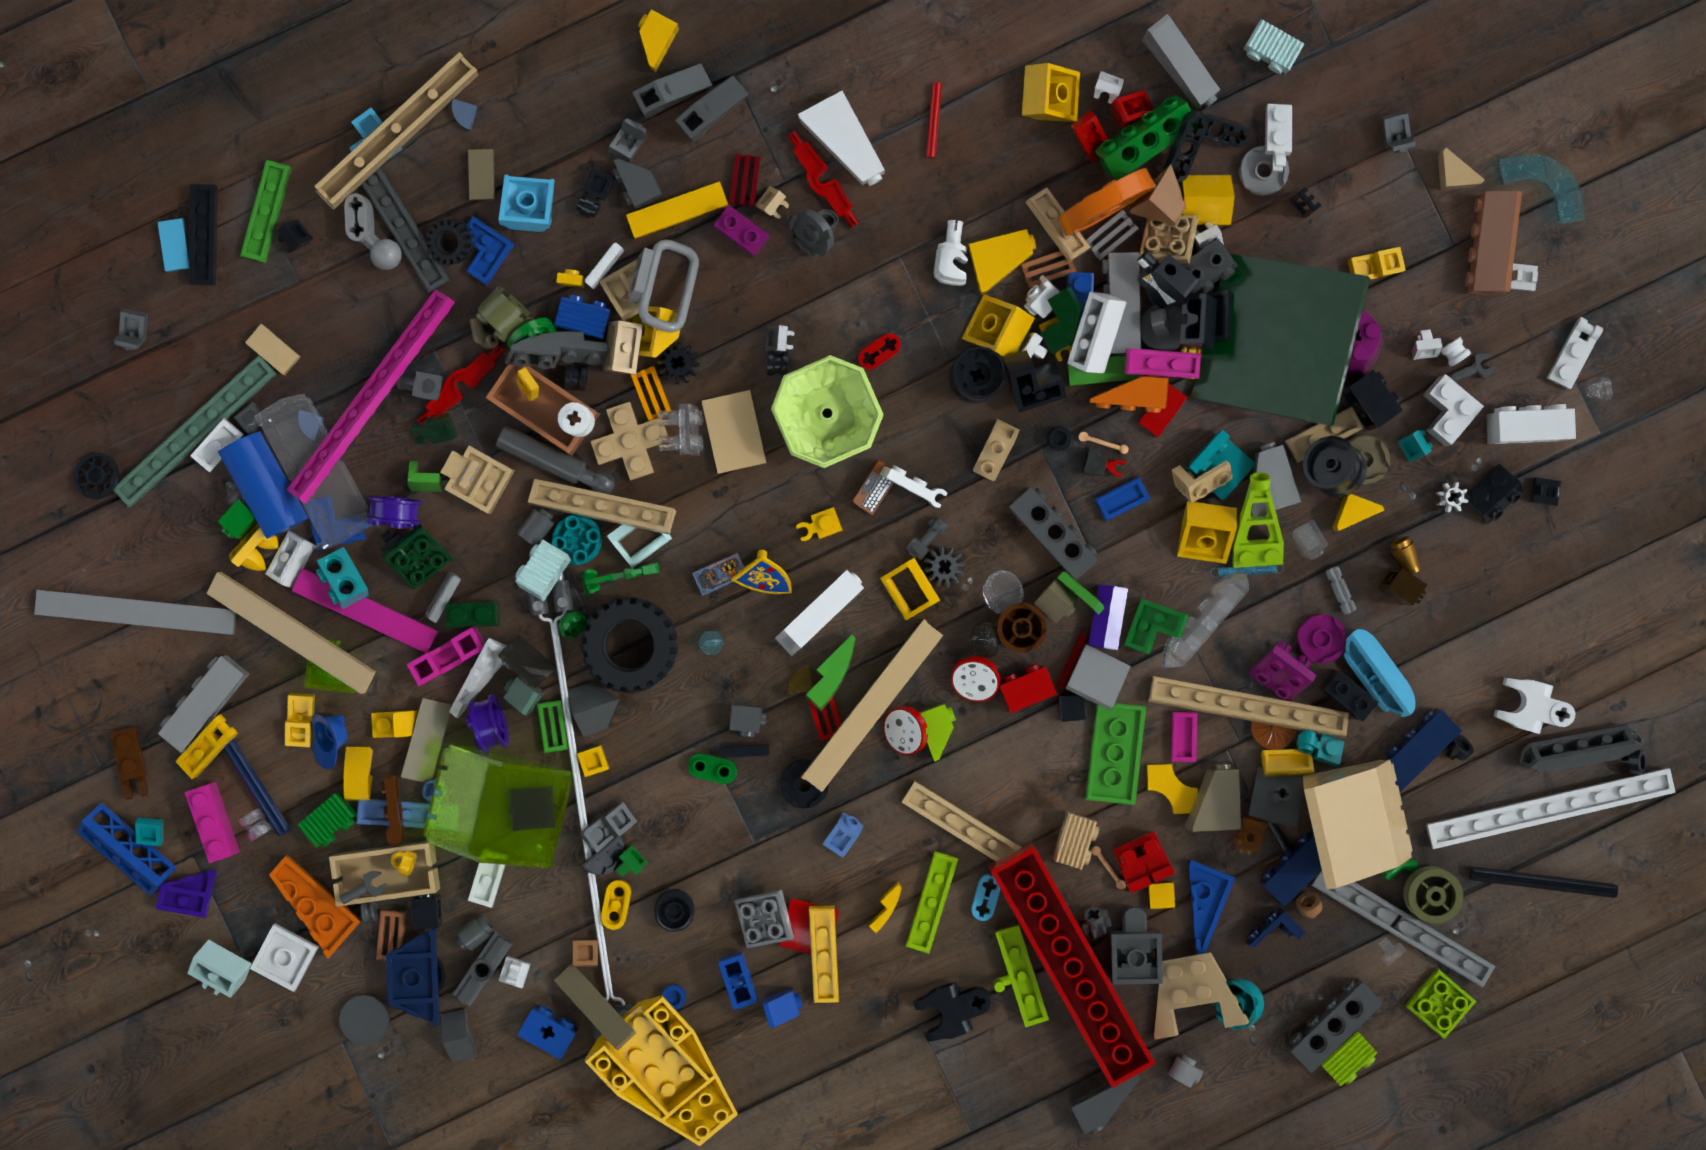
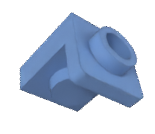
M842 813L838 822L824 840L823 845L844 858L858 838L863 825L855 817Z

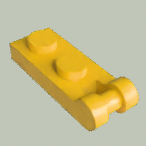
M222 714L214 718L175 761L191 779L198 777L220 751L238 734L234 727L230 728L225 723L226 719ZM217 729L223 734L220 738L215 733Z

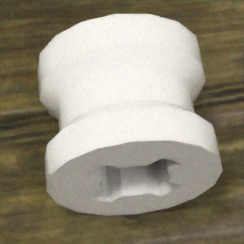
M1461 337L1453 340L1440 351L1442 355L1447 357L1450 367L1471 354L1470 350L1463 346Z

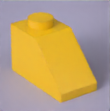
M651 9L648 15H643L638 27L641 28L639 32L649 66L652 71L656 72L674 40L679 26L678 23Z

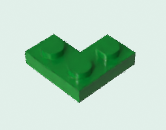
M1141 598L1124 645L1150 654L1158 631L1181 639L1189 615Z

